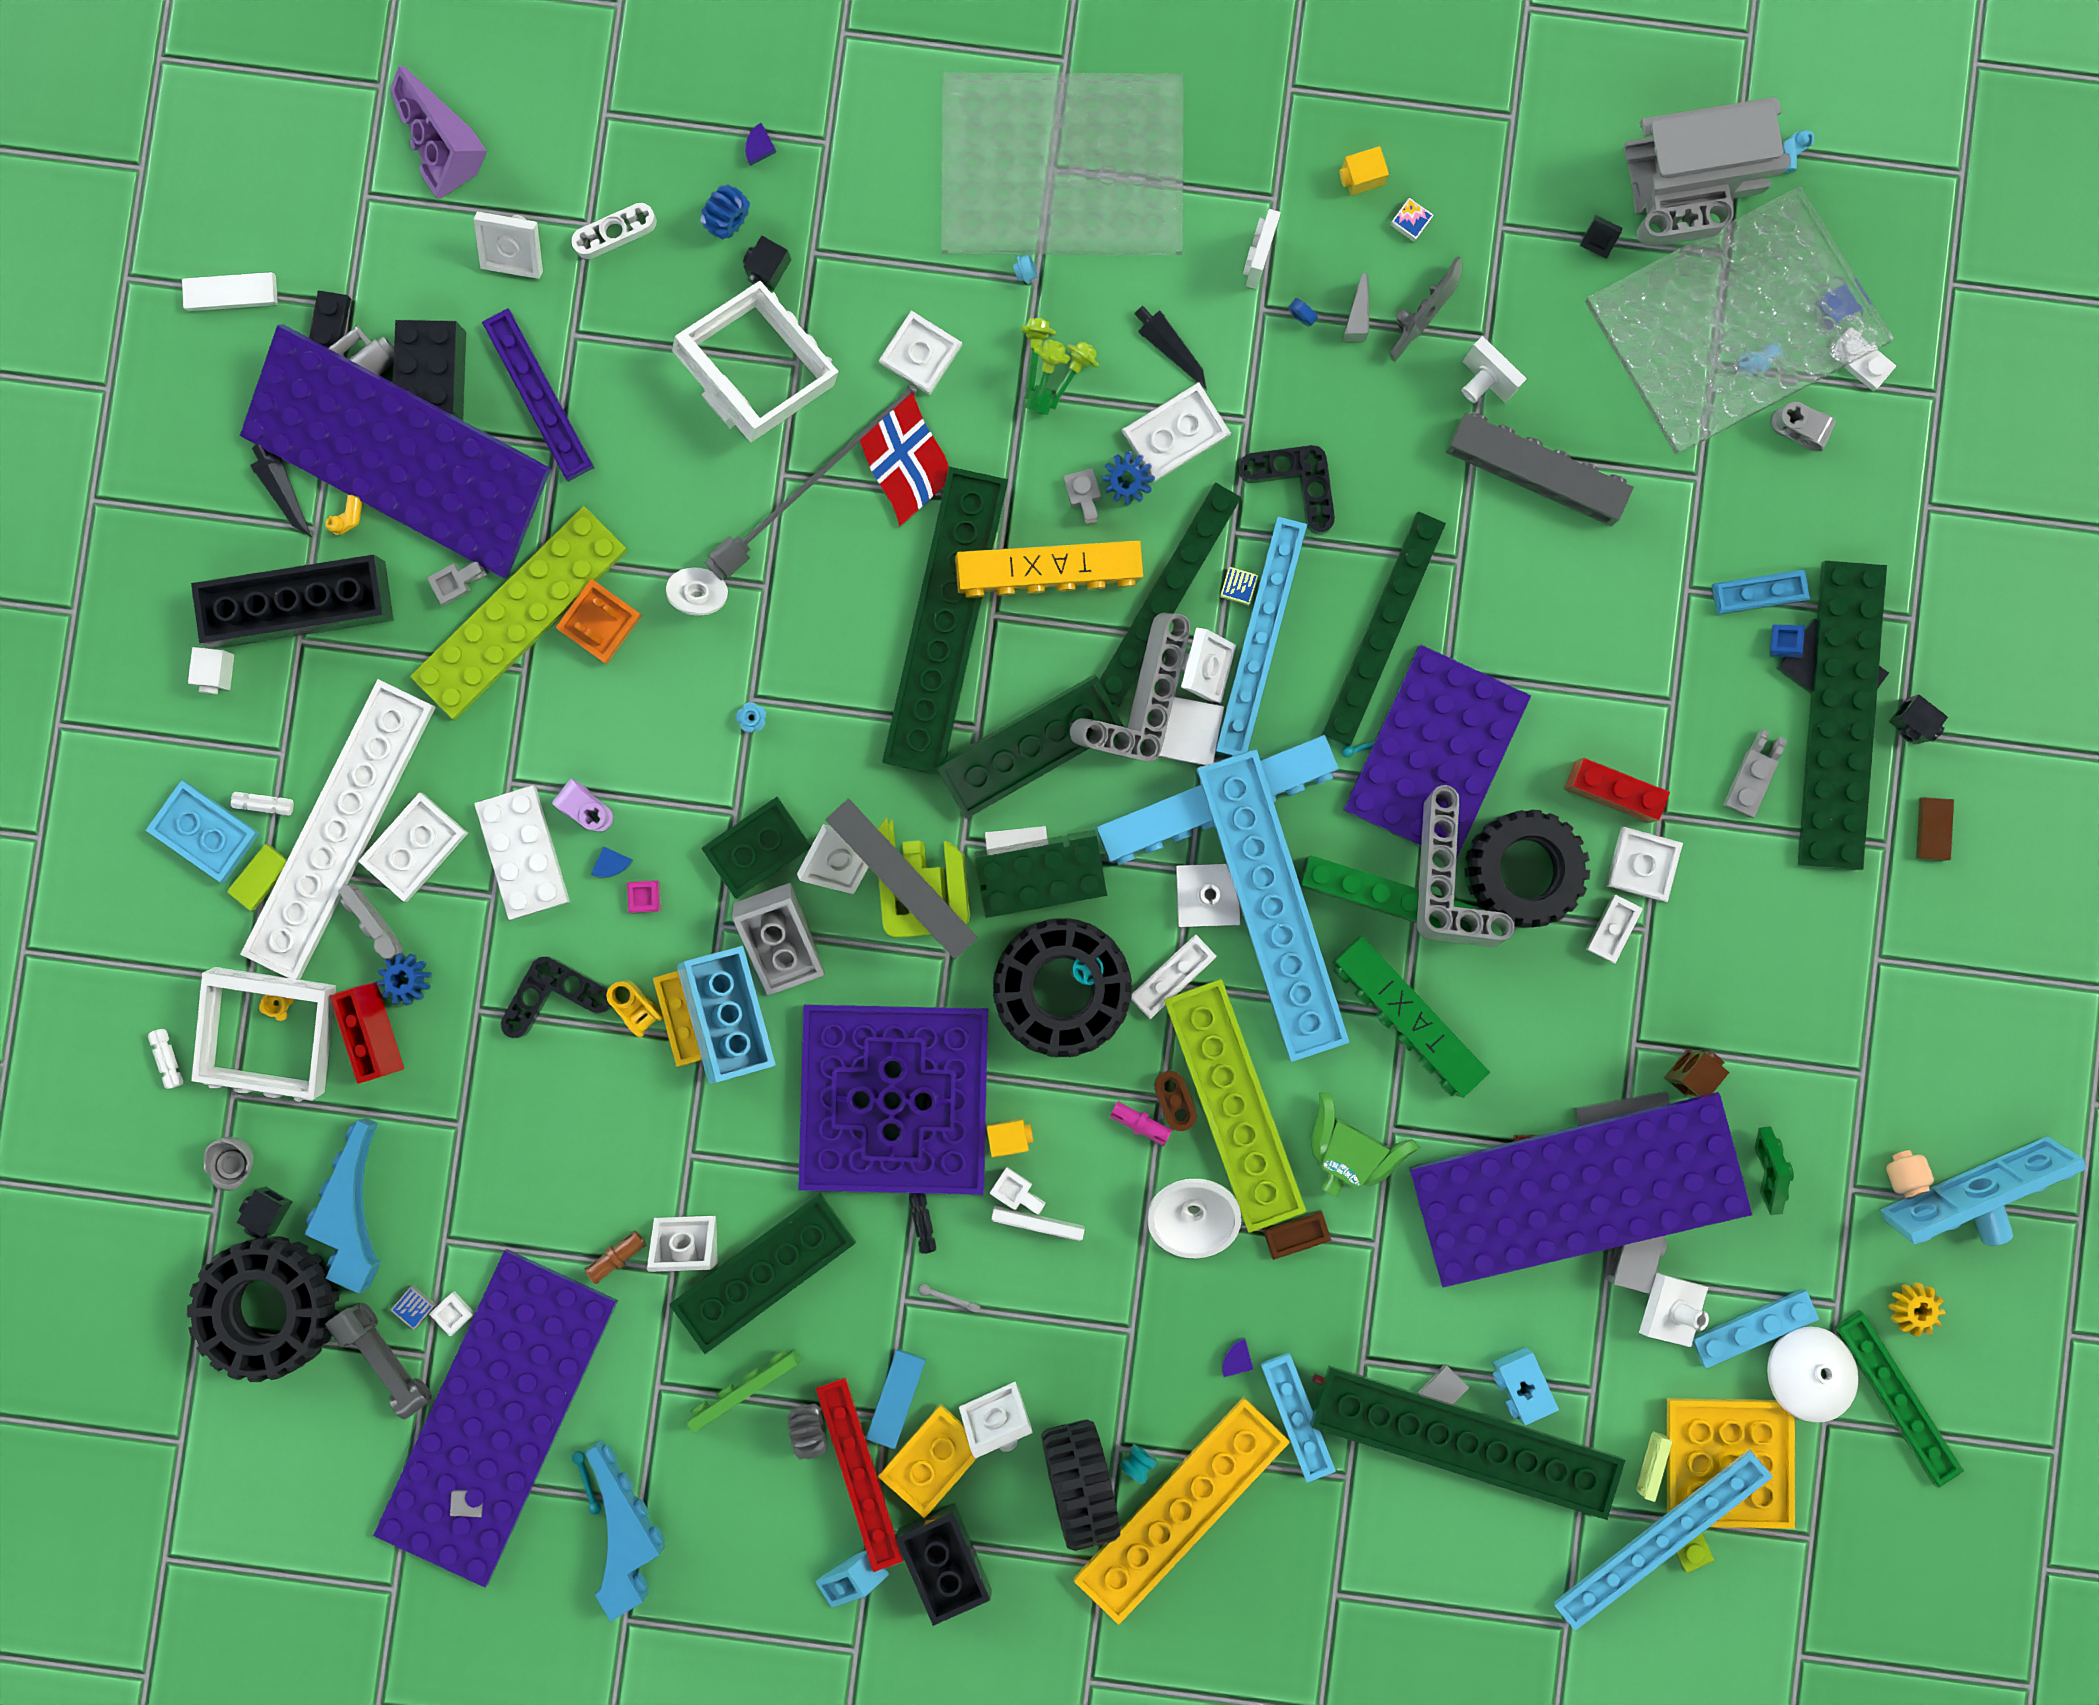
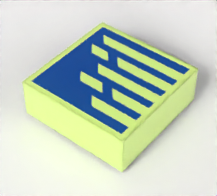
M1229 567L1220 597L1249 606L1258 575Z

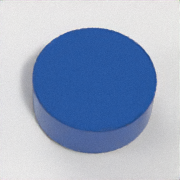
M1295 298L1288 306L1290 313L1308 327L1312 326L1318 319L1317 314L1298 298Z

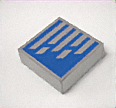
M412 1285L391 1311L410 1328L415 1330L437 1304L415 1285Z

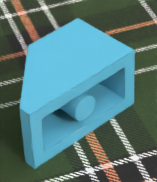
M863 1551L844 1561L815 1582L831 1608L865 1597L889 1573L885 1568L873 1572L867 1551Z

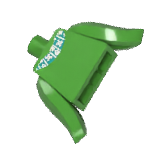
M1319 1092V1109L1313 1128L1311 1147L1314 1157L1319 1161L1318 1165L1320 1168L1329 1173L1321 1187L1327 1193L1337 1197L1345 1182L1357 1189L1362 1185L1372 1186L1387 1178L1409 1155L1420 1149L1413 1139L1396 1143L1388 1148L1385 1144L1336 1118L1335 1105L1331 1094Z

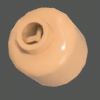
M1911 1150L1892 1155L1894 1161L1886 1166V1172L1895 1193L1904 1194L1905 1198H1910L1930 1191L1929 1186L1933 1184L1934 1177L1925 1156L1920 1154L1912 1155Z

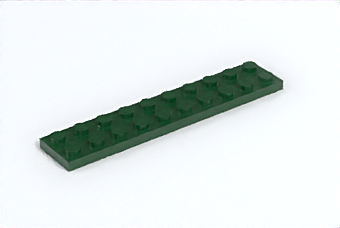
M949 466L882 760L884 764L941 776L935 765L947 758L983 598H966V593H958L955 556L957 552L994 549L1009 483L1008 479Z
M1826 560L1821 562L1814 684L1810 701L1798 865L1852 870L1864 869L1887 565Z
M1328 1365L1310 1423L1312 1428L1605 1520H1608L1626 1461L1620 1456Z

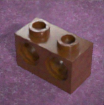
M1700 1049L1699 1051L1686 1050L1664 1076V1079L1687 1098H1695L1713 1093L1730 1072L1722 1066L1725 1062L1711 1051L1706 1053Z

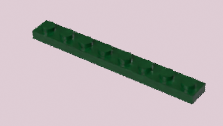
M1216 482L1099 680L1111 703L1120 707L1141 671L1154 618L1160 613H1175L1241 500L1239 495Z
M1419 511L1416 513L1321 735L1351 746L1446 525L1445 522Z

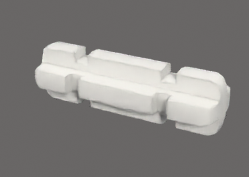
M234 792L231 797V807L274 814L276 812V814L288 816L293 812L294 802L291 799H277V797Z
M158 1029L150 1032L148 1039L150 1045L155 1047L152 1051L159 1072L164 1075L162 1077L164 1087L172 1089L182 1085L183 1079L181 1073L176 1071L179 1067L172 1046L167 1044V1041H169L167 1031L165 1029Z

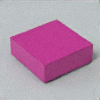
M658 880L627 882L628 913L661 911L660 883Z

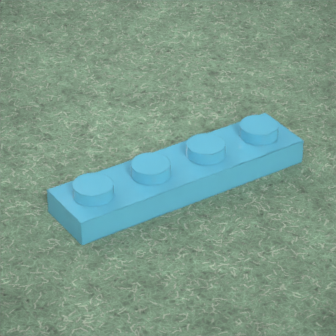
M1801 1289L1694 1336L1692 1343L1702 1366L1708 1368L1819 1320V1317L1808 1292Z
M1288 1352L1260 1363L1306 1482L1308 1483L1336 1472L1320 1430L1310 1426L1313 1412L1290 1353Z

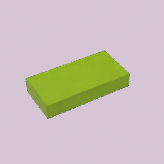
M264 844L227 892L250 911H254L275 886L288 859L271 845Z

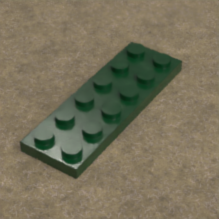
M1095 674L935 765L965 819L1090 749L1075 744L1071 739L1070 728L1076 720L1086 718L1124 727ZM1089 727L1086 732L1087 740L1092 735L1091 727Z
M820 1192L681 1294L669 1305L703 1353L707 1354L852 1247L856 1241Z

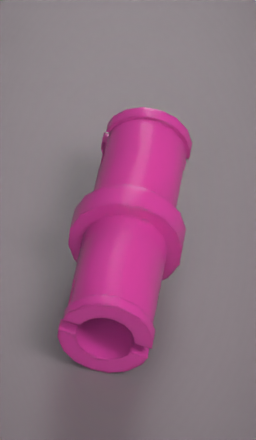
M1117 1101L1109 1117L1134 1130L1133 1134L1138 1136L1140 1133L1163 1147L1173 1130L1149 1118L1148 1113L1143 1112L1141 1114L1120 1101Z

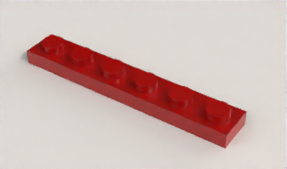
M845 1377L817 1387L816 1391L872 1570L876 1572L901 1563L904 1559L895 1539V1530L847 1378Z

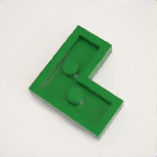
M1761 1127L1758 1129L1755 1143L1756 1153L1764 1169L1760 1192L1770 1215L1783 1214L1785 1201L1789 1200V1184L1794 1179L1793 1168L1790 1162H1786L1783 1155L1782 1142L1779 1138L1775 1137L1772 1127Z

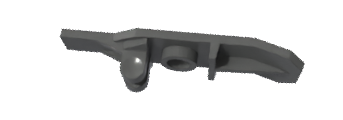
M1457 256L1454 258L1449 272L1437 286L1431 285L1429 287L1431 296L1429 299L1426 298L1421 302L1417 314H1411L1406 310L1398 311L1396 317L1399 327L1403 329V333L1399 342L1389 353L1392 361L1396 362L1411 341L1420 336L1454 293L1463 267L1461 257Z

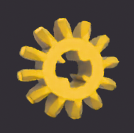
M1919 1282L1913 1283L1912 1287L1907 1284L1901 1285L1902 1294L1892 1293L1897 1301L1888 1305L1889 1309L1896 1311L1890 1317L1891 1320L1899 1323V1330L1905 1333L1910 1331L1911 1335L1915 1337L1921 1336L1922 1331L1927 1335L1933 1334L1932 1325L1942 1326L1938 1316L1947 1314L1945 1310L1938 1308L1944 1300L1942 1297L1935 1296L1936 1291L1934 1288L1929 1286L1924 1288L1923 1284Z

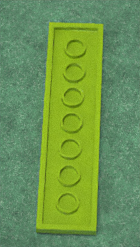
M583 506L410 677L453 720H457L569 610L590 579L597 582L629 550Z
M1222 979L1164 999L1248 1233L1307 1212Z

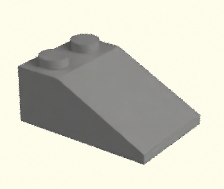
M791 883L733 903L732 919L767 996L825 975L804 912Z

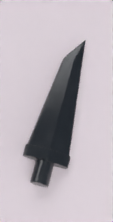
M1141 306L1135 312L1136 317L1144 324L1138 331L1141 336L1145 337L1207 390L1203 368L1165 318V315L1159 310L1152 316L1144 306Z
M260 444L253 446L252 450L258 460L250 465L253 472L258 476L291 525L312 537L284 468L282 458L274 454L269 456L267 450L263 449Z

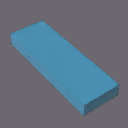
M1805 570L1727 581L1712 585L1717 615L1810 600Z
M900 1349L896 1350L866 1437L867 1440L892 1449L896 1448L926 1358Z

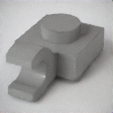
M1093 468L1063 476L1071 507L1081 505L1086 525L1097 523L1098 515L1093 502L1101 500V495Z
M476 561L462 570L459 569L458 565L452 564L427 578L440 604L446 606L471 592L468 583L481 580L488 574L485 568Z

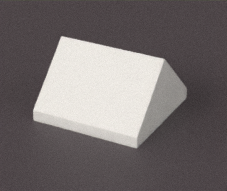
M716 1216L654 1218L647 1265L648 1272L711 1270L718 1263Z

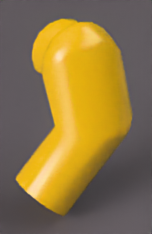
M347 495L345 512L338 516H329L325 525L328 531L333 532L335 535H343L359 524L362 508L359 496Z

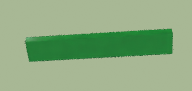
M1858 1310L1834 1325L1833 1327L1850 1349L1855 1362L1933 1485L1939 1488L1963 1473V1468L1864 1312Z

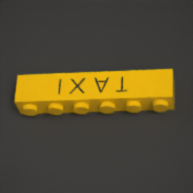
M1140 540L957 552L955 556L958 593H966V598L983 597L984 592L996 591L997 596L1015 594L1014 590L1027 589V594H1037L1045 592V588L1057 587L1058 592L1074 591L1075 586L1087 585L1088 590L1106 588L1105 584L1117 583L1118 588L1136 586L1135 582H1139L1143 578Z

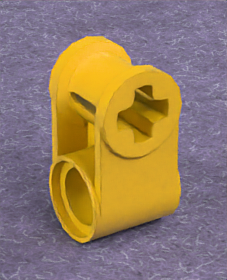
M619 981L608 988L606 994L607 1001L637 1037L642 1038L644 1031L656 1020L661 1021L663 1019V1015L658 1007L632 981ZM620 986L626 987L630 992V999L627 1003L620 1002L616 997V991ZM648 1014L642 1021L639 1022V1020L644 1015Z

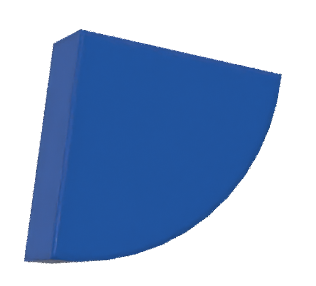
M603 847L591 875L598 877L615 876L625 871L631 865L633 859Z

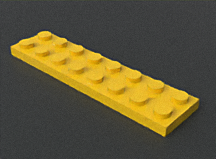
M1243 1396L1120 1528L1121 1535L1116 1541L1106 1543L1073 1578L1074 1582L1119 1625L1290 1443L1289 1439Z

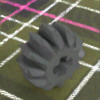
M804 1404L798 1406V1408L791 1409L788 1414V1427L791 1445L796 1456L801 1460L806 1458L813 1459L825 1454L828 1447L826 1428L819 1407L816 1404Z

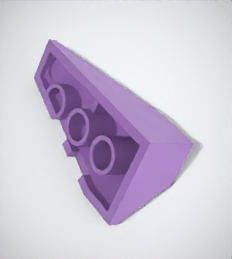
M398 66L390 91L402 123L409 125L412 139L409 142L412 150L418 151L423 164L420 165L419 169L422 177L435 197L442 198L478 174L487 151L474 131L405 66Z

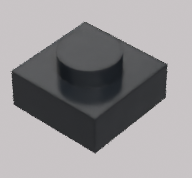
M1595 215L1581 240L1580 246L1607 259L1623 228Z

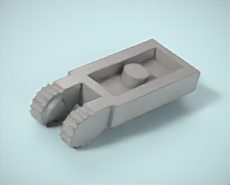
M1760 729L1750 750H1747L1723 805L1750 818H1754L1779 763L1777 760L1782 755L1787 740L1779 736L1774 741L1768 757L1762 755L1760 752L1769 736V731L1765 729Z
M346 884L338 890L343 897L340 901L344 908L351 914L355 913L361 921L359 927L368 938L373 937L375 940L374 949L377 953H380L379 956L385 959H395L397 954L403 952L402 944L399 943L398 938L358 885Z

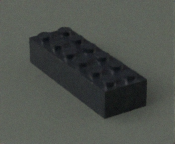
M374 554L191 583L199 644L213 649L394 621L386 563Z

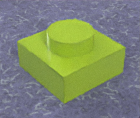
M1702 1533L1675 1553L1682 1569L1686 1573L1715 1561Z

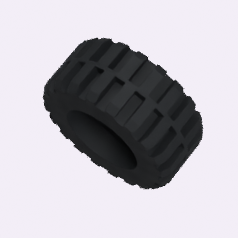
M1520 810L1500 816L1496 820L1489 822L1483 827V831L1472 840L1473 847L1467 851L1466 860H1469L1468 868H1464L1465 877H1469L1470 885L1467 888L1470 895H1475L1477 899L1475 904L1484 910L1507 914L1513 920L1514 927H1542L1565 918L1567 912H1572L1579 905L1576 901L1579 897H1584L1587 890L1584 887V882L1590 879V870H1586L1585 862L1590 861L1588 852L1583 853L1580 846L1584 844L1581 836H1575L1571 832L1574 828L1568 822L1562 823L1559 821V816L1552 813L1544 814L1542 810ZM1522 840L1534 841L1540 844L1549 854L1553 864V877L1548 889L1543 894L1534 898H1521L1512 894L1504 885L1500 874V862L1504 851L1513 843Z
M1085 1419L1046 1429L1041 1434L1053 1497L1067 1549L1077 1551L1116 1541L1121 1535L1119 1517L1096 1425L1093 1421Z

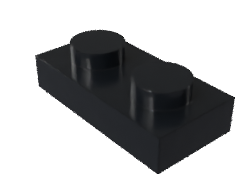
M317 291L309 334L310 339L329 348L345 335L351 298L348 295Z

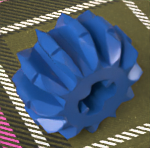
M729 184L721 185L716 192H712L711 197L706 201V206L701 212L703 215L700 222L709 233L722 240L731 238L734 232L739 231V227L744 224V219L749 214L748 209L750 207V202L742 194L743 192Z
M1131 451L1125 453L1124 460L1119 454L1113 457L1115 464L1107 463L1105 465V468L1112 474L1102 476L1103 481H1111V485L1105 488L1106 493L1115 489L1117 492L1113 500L1117 502L1124 495V501L1127 505L1132 503L1133 497L1138 502L1144 499L1142 492L1150 493L1152 490L1145 482L1155 480L1154 475L1145 473L1152 468L1151 463L1142 467L1140 464L1144 456L1139 454L1133 461ZM1128 471L1131 472L1130 476L1134 475L1135 480L1129 485L1126 484L1127 480L1123 481L1122 476Z
M403 953L397 954L395 961L393 959H386L385 965L388 969H379L377 971L378 974L384 976V980L377 982L378 987L386 986L382 996L384 998L392 996L393 1004H400L403 1001L405 1005H411L413 998L422 1000L424 996L420 989L429 990L431 987L428 983L424 982V978H429L432 975L431 972H422L426 962L419 961L416 963V955L409 954L405 957ZM401 974H407L404 977L409 978L408 984H402L404 981H400Z

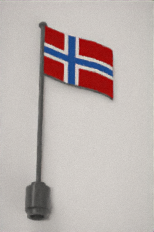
M908 385V390L747 537L742 540L739 536L735 539L728 536L708 554L709 559L704 562L707 567L720 580L726 576L729 578L750 559L747 555V552L750 551L747 544L859 442L872 474L892 504L900 528L944 488L949 469L946 457L926 426L914 397L917 393V388L914 385Z

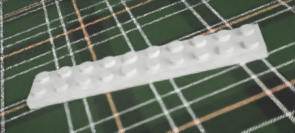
M379 679L377 680L240 955L288 978L301 979L341 898L338 890L348 884L436 708L435 706Z

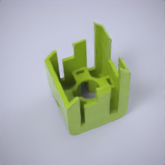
M887 816L877 829L896 848L894 821L892 819L888 824ZM920 840L902 842L904 858L968 926L971 912L965 854L951 842L944 841L948 896H946L944 867L927 868L925 843L920 842ZM879 878L882 922L886 933L892 937L931 935Z

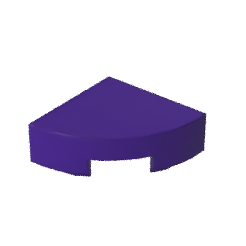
M759 123L751 130L746 140L745 153L750 166L776 153V149L762 123Z
M1245 1337L1234 1342L1226 1352L1222 1362L1223 1377L1254 1370Z

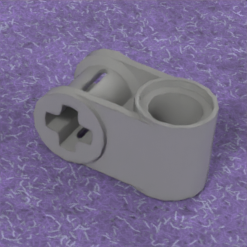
M1796 401L1790 402L1783 408L1778 409L1771 417V427L1776 433L1799 443L1806 449L1817 452L1824 450L1836 424V420L1830 415L1818 412Z

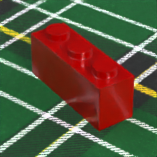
M1586 758L1574 762L1564 788L1567 791L1648 823L1660 821L1670 795V791Z
M377 982L353 987L330 995L329 997L357 1084L404 1070Z

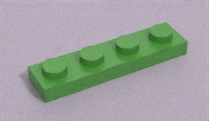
M783 1349L769 1359L771 1364L763 1370L756 1367L743 1376L745 1381L737 1387L730 1384L717 1393L719 1399L713 1403L708 1404L707 1401H704L690 1411L693 1416L686 1422L692 1434L797 1366L801 1360L797 1351L793 1349L786 1353Z

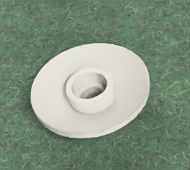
M686 568L674 573L669 578L666 585V595L669 602L681 612L690 615H708L724 606L728 596V589L724 580H720L712 571L703 568Z

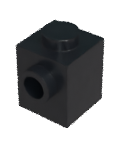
M761 235L755 247L749 248L743 259V267L748 276V281L753 285L761 281L766 287L774 291L791 262V257L787 249Z
M1918 694L1907 698L1890 719L1889 723L1901 731L1900 735L1906 741L1913 744H1921L1929 741L1933 742L1943 733L1945 727L1942 725L1948 716Z
M268 1187L256 1189L252 1196H248L239 1208L241 1215L236 1223L245 1227L244 1232L255 1238H264L275 1234L293 1201Z

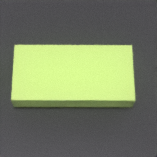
M1655 1431L1651 1434L1636 1486V1491L1644 1499L1654 1502L1657 1498L1672 1445V1440L1664 1434Z

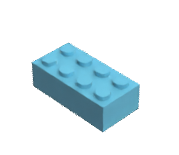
M743 946L677 964L678 974L708 1084L776 1066Z

